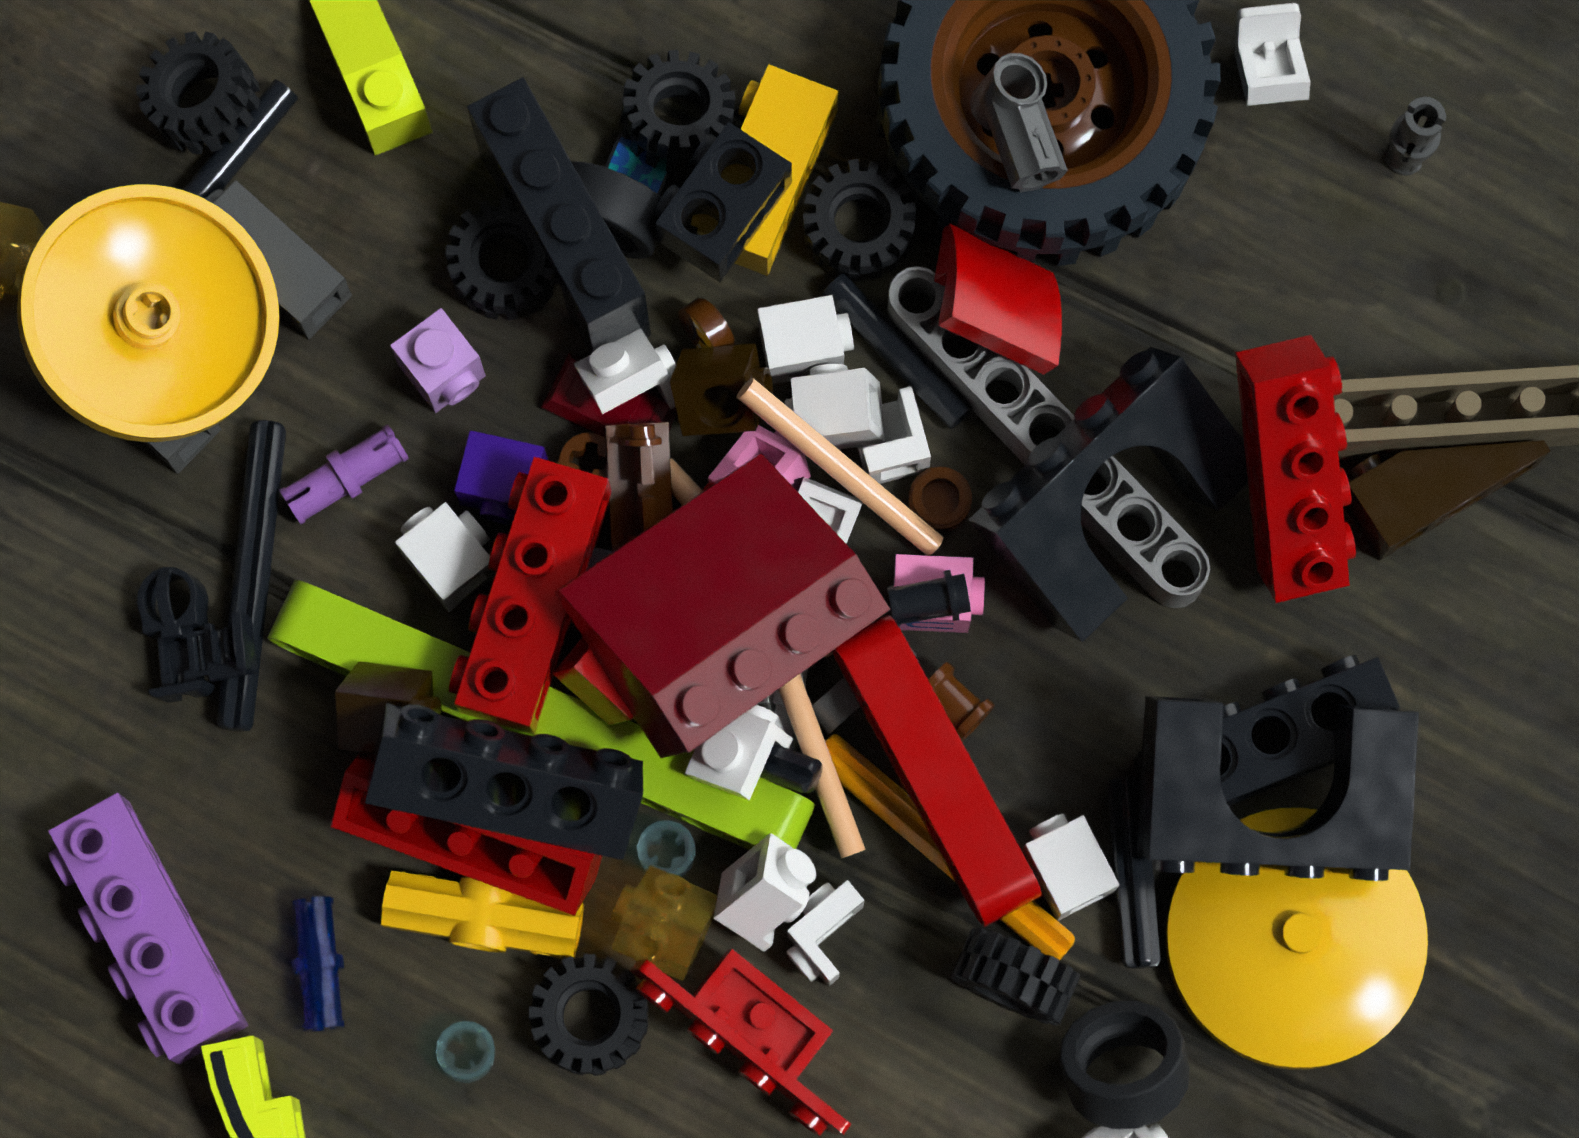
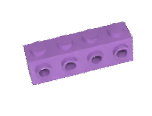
M116 793L48 831L57 847L48 853L49 858L63 883L67 887L76 883L86 902V905L78 909L79 915L96 943L104 939L108 943L117 960L108 965L109 972L126 1000L133 996L137 998L147 1017L139 1022L138 1026L146 1043L156 1057L166 1053L170 1061L182 1064L202 1053L201 1046L221 1042L249 1026L132 805L127 799Z

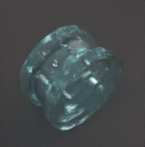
M671 820L657 821L648 826L640 835L637 845L638 858L644 871L652 878L664 882L676 881L685 876L693 867L696 858L694 839L689 830L682 824ZM664 834L677 836L675 839L676 846L684 843L686 850L684 857L678 856L673 858L670 868L656 866L659 862L658 857L655 855L649 858L648 855L650 845H660Z
M461 1021L453 1023L443 1031L438 1039L436 1048L441 1070L448 1078L458 1083L469 1084L479 1081L489 1073L494 1065L496 1051L493 1038L485 1027L476 1022ZM462 1035L475 1036L477 1038V1050L484 1053L480 1064L476 1066L470 1060L471 1069L467 1070L455 1067L456 1057L452 1052L448 1051V1047L454 1039H457L460 1044L463 1043Z

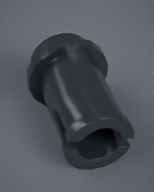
M947 570L944 571V578L895 587L893 585L887 586L892 617L898 626L952 615L953 621L959 620V614L971 612L964 574L952 576L951 571Z

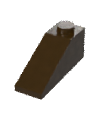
M1541 440L1401 451L1386 461L1378 453L1359 463L1347 473L1351 480L1349 485L1352 500L1350 505L1344 507L1379 561L1539 466L1551 450L1545 441Z

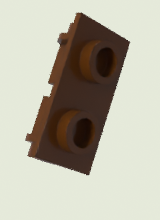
M669 422L605 425L607 478L612 490L608 503L611 551H616L672 513Z

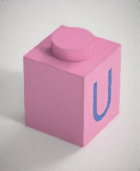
M896 554L894 587L944 578V571L950 570L952 576L958 574L965 575L971 612L959 614V620L953 621L952 615L901 624L899 626L900 630L968 633L971 615H983L985 578L973 577V558Z

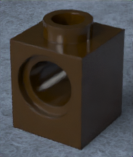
M756 344L682 349L670 379L682 436L757 430L760 417L737 399L738 392L751 378H754L773 394L771 372L768 367L760 366ZM717 386L728 388L733 392L723 391Z

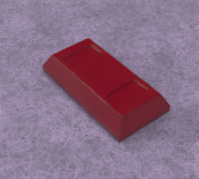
M568 353L541 407L547 412L605 437V425L669 422L670 431L677 417L676 407L670 409L662 395L651 390H647L602 414L574 366V363L582 360V358Z

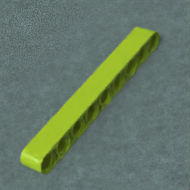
M294 580L267 637L269 641L293 654L344 676H348L358 662L432 671L433 696L439 697L441 701V716L468 722L479 719L460 713L454 704L457 695L449 693L450 679L458 657L460 655L469 657L470 652L317 586L300 580ZM552 687L549 688L535 735H553L561 738L567 744L596 751L603 748L616 749L626 753L632 759L643 761V796L641 804L747 850L753 848L770 833L794 849H797L815 808V804L809 799L759 777L750 800L695 781L685 774L695 749L689 753L660 758L640 725L631 721L608 725L582 700ZM499 725L503 730L534 736L529 733H525L519 730Z

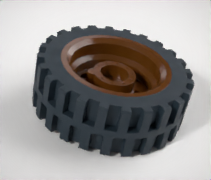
M898 0L896 16L893 23H888L884 38L876 92L879 98L877 112L879 137H886L888 144L886 161L889 168L898 174L902 173L911 190V202H915L917 211L927 204L938 215L936 229L942 233L944 227L948 224H953L991 246L1016 251L1015 255L1032 263H1034L1036 254H1056L1057 266L1076 264L1080 251L1095 248L1099 257L1116 251L1124 236L1132 232L1135 237L1139 238L1153 227L1157 215L1164 208L1170 210L1180 197L1188 178L1192 175L1213 127L1218 108L1217 105L1213 104L1214 96L1221 82L1220 64L1211 63L1209 54L1216 40L1211 23L1206 22L1198 25L1194 17L1200 0ZM1043 24L1051 30L1052 35L1031 38L1028 29L1032 25ZM1091 49L1103 52L1107 57V65L1102 68H1094L1086 52ZM1022 53L1032 57L1045 72L1047 79L1045 98L1047 102H1052V107L1045 109L1068 170L1060 180L1049 183L1039 190L1022 193L1019 192V189L1011 188L994 138L984 133L982 125L976 121L971 112L970 100L972 93L986 76L977 70L976 64L986 56H989L993 63L996 64L1004 55ZM1113 116V125L1108 129L1097 128L1091 121V117Z

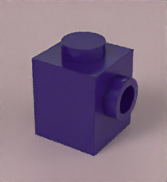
M470 430L454 490L460 505L480 509L479 516L487 521L512 526L516 510L509 509L508 502L514 480L519 471L529 473L533 457L548 460L545 447Z

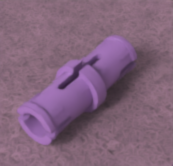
M388 424L342 454H339L337 450L326 455L327 463L286 488L279 489L300 525L349 494L353 499L362 494L361 486L400 462H405L409 459Z

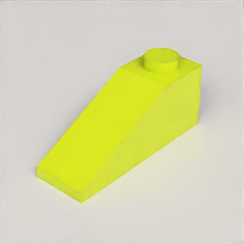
M309 0L375 156L432 133L424 104L378 1Z

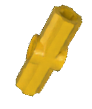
M391 870L383 897L381 926L449 938L448 943L487 952L505 953L507 948L559 959L571 956L575 958L582 930L584 904L582 903L574 916L469 877H461L460 882L429 875Z

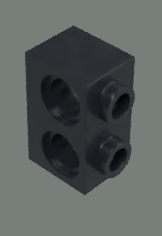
M730 122L726 124L717 138L712 134L704 138L690 161V166L694 168L681 188L673 184L667 189L658 202L653 214L658 219L655 222L658 242L720 283L792 183L791 162ZM733 164L746 165L754 172L752 178L743 184L728 183L720 176L726 167ZM696 214L710 215L718 222L716 228L705 235L692 234L684 227L686 221Z

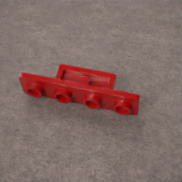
M728 949L693 995L647 959L637 960L630 969L641 980L640 984L636 987L640 995L664 1013H667L674 1006L693 1022L687 1029V1032L713 1053L718 1055L725 1047L744 1064L738 1070V1073L764 1094L769 1096L774 1089H777L795 1105L789 1111V1114L809 1131L820 1137L825 1130L832 1134L844 1135L851 1126L850 1122L796 1080L832 1034L833 1030L736 951Z

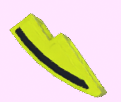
M248 1036L201 1046L210 1087L231 1138H306L299 1099L292 1096L272 1099L264 1046L261 1039L255 1036Z

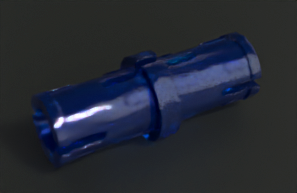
M311 897L312 902H307L306 898L292 901V909H294L298 958L292 960L293 974L300 975L304 1024H302L303 1032L325 1031V1028H330V1030L345 1028L344 1020L342 1019L338 971L344 969V959L342 954L336 953L332 905H334L333 897Z

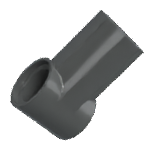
M1010 53L998 60L973 91L970 106L976 121L985 129L991 131L1011 188L1019 189V192L1022 193L1039 190L1049 183L1058 181L1068 170L1041 99L1045 95L1047 88L1046 74L1040 64L1032 57L1022 53Z

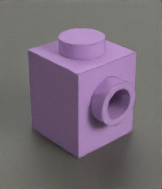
M442 308L390 345L398 366L435 413L447 404L455 405L467 398L478 387L479 381L486 376L479 355Z

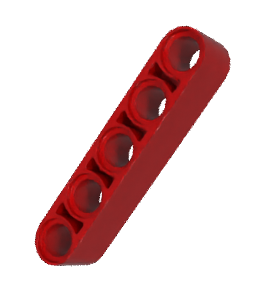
M886 615L869 624L835 648L832 653L844 678L979 923L986 927L1041 897L1042 892L1031 867L894 619L890 615Z

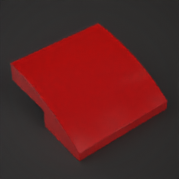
M948 224L944 227L934 282L945 286L938 326L1043 375L1057 367L1061 348L1062 308L1059 287L1054 273L1028 260L1017 257L1001 247L991 246L953 224Z

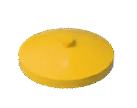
M136 184L120 186L91 195L73 205L49 226L35 246L22 274L18 292L17 318L21 343L33 373L52 399L67 413L87 426L113 437L140 442H164L193 436L213 427L237 410L254 392L264 377L275 351L279 329V303L276 286L262 252L251 236L234 218L215 204L190 192L167 186Z
M1280 808L1252 814L1240 819V821L1252 830L1276 832L1290 829L1303 823L1317 810ZM1195 862V872L1182 873L1172 893L1166 915L1165 951L1170 975L1181 1001L1197 1024L1212 1039L1240 1057L1258 1064L1291 1070L1313 1069L1340 1063L1364 1052L1384 1038L1400 1022L1418 992L1424 974L1428 947L1424 908L1416 886L1407 870H1389V880L1367 881L1349 878V868L1325 867L1324 878H1298L1284 875L1285 865L1260 864L1259 875L1243 876L1220 873V863Z

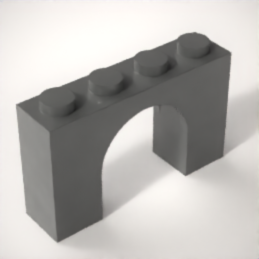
M237 180L225 191L218 189L206 198L207 201L215 204L234 218L255 241L270 268L276 286L279 313L308 340L352 296L345 278ZM216 424L205 431L182 439L143 443L174 472L179 474L222 429L219 424Z

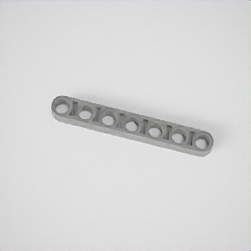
M917 266L901 271L890 285L887 305L888 319L973 407L972 411L1026 465L1030 453L1037 447L1030 439L1029 432L1037 426L1047 425L1055 428L1060 433L1074 420V415L1026 366L974 342L972 343L976 347V351L968 358L958 359L947 354L942 344L950 337L959 335L938 326L945 286L934 282L935 273L930 269ZM909 292H920L930 298L933 306L924 313L915 314L905 310L899 300ZM994 381H1007L1016 387L1019 397L1012 403H996L986 393V387ZM1111 456L1096 471L1103 477L1107 489L1098 495L1084 494L1081 505V524L1154 600L1170 608L1186 607L1196 600L1208 580L1210 572L1208 556L1200 545L1140 483ZM1133 515L1140 517L1149 526L1150 536L1142 541L1128 540L1118 530L1117 521L1124 516ZM1170 561L1185 563L1193 572L1194 583L1182 588L1172 586L1163 577L1162 565Z

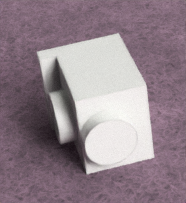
M770 833L722 872L714 919L765 952L773 945L775 928L783 922L790 923L794 921L804 910L809 899V891L806 888L816 877L812 861L805 853L794 849Z

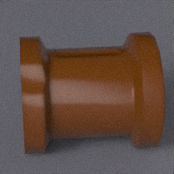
M946 662L928 680L963 742L985 720L995 707V704L989 698L983 701L977 698L953 675L955 667Z

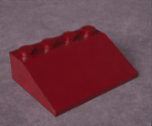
M762 453L754 456L555 591L558 599L660 758L691 752L890 610L857 555Z

